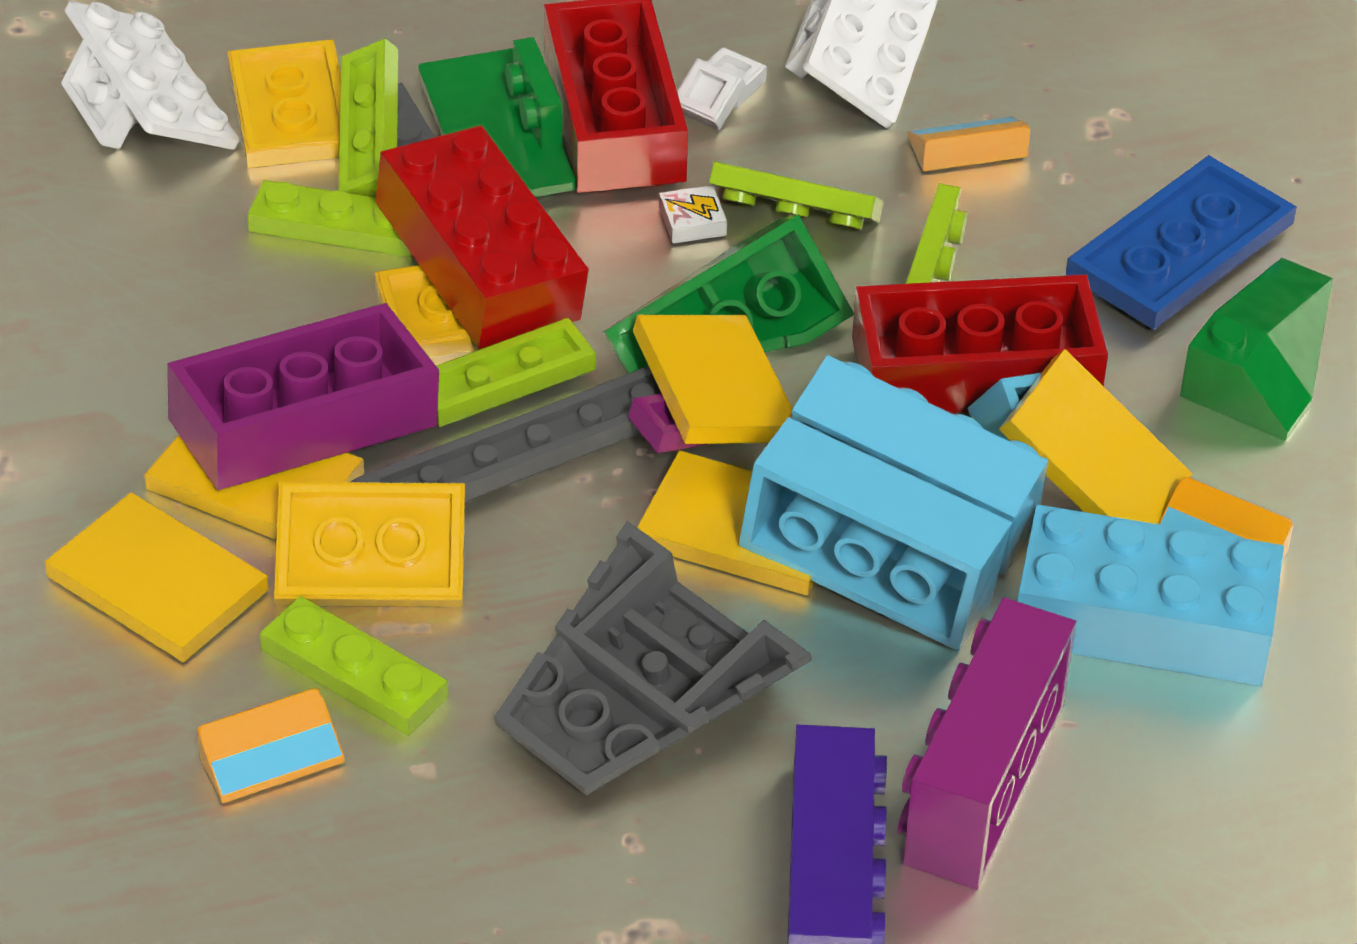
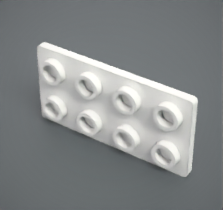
M812 0L785 67L801 79L809 73L885 128H889L897 119L938 0Z
M69 1L65 13L83 40L61 84L101 146L120 149L129 130L138 120L144 131L150 134L232 150L236 149L240 138L228 123L227 115L217 107L206 91V85L194 74L185 61L184 53L174 45L159 19L145 12H137L135 15L115 11L100 2H91L90 5Z

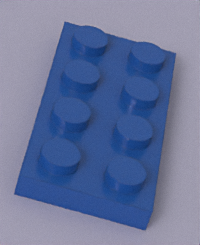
M1208 155L1071 255L1067 260L1066 275L1087 274L1092 292L1155 330L1294 224L1297 206Z

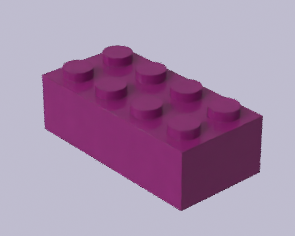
M387 303L167 363L168 420L217 490L243 484L251 480L437 426L439 369Z
M1005 597L1002 598L991 621L984 618L980 620L970 650L973 658L969 665L962 662L958 664L948 692V699L951 702L947 710L941 708L935 710L925 738V745L928 748L924 756L917 754L912 756L903 778L902 792L910 795L901 813L897 829L898 835L906 837L903 865L975 890L979 889L1064 707L1077 620Z

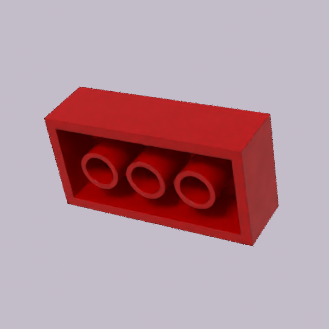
M583 0L544 4V57L547 69L562 102L563 135L571 168L576 178L577 193L603 192L613 189L687 182L688 128L652 0Z
M482 125L380 152L375 203L478 349L500 343L569 318L572 322L581 320L589 268Z
M1087 274L856 286L852 340L857 364L865 367L875 378L896 388H908L918 392L928 403L951 414L969 413L968 407L1000 379L1042 373L1050 361L1064 349L1104 386L1108 351Z

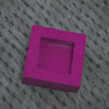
M662 394L633 398L628 418L657 453L708 445L684 443Z

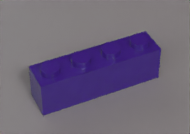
M796 724L787 944H884L885 912H872L873 899H884L886 859L873 858V846H885L887 810L886 806H874V795H885L887 756L875 755V728Z

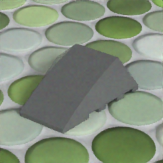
M626 521L616 536L617 546L607 561L600 560L588 577V589L573 610L567 608L555 626L556 636L544 654L540 652L536 654L493 717L495 724L586 796L812 661L810 652L766 620L761 621L748 633L679 583L672 553L629 521Z

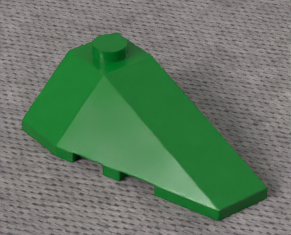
M798 214L780 218L746 238L602 332L626 374L649 366L633 333L637 315H746L764 352H770L808 344L852 317L854 312Z
M1280 258L1219 307L1190 342L1180 396L1286 441L1311 407L1333 278L1287 259Z

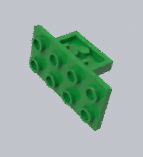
M534 37L513 40V48L426 62L418 65V76L441 136L482 125L535 197L550 196L576 189V178L563 149L562 102Z

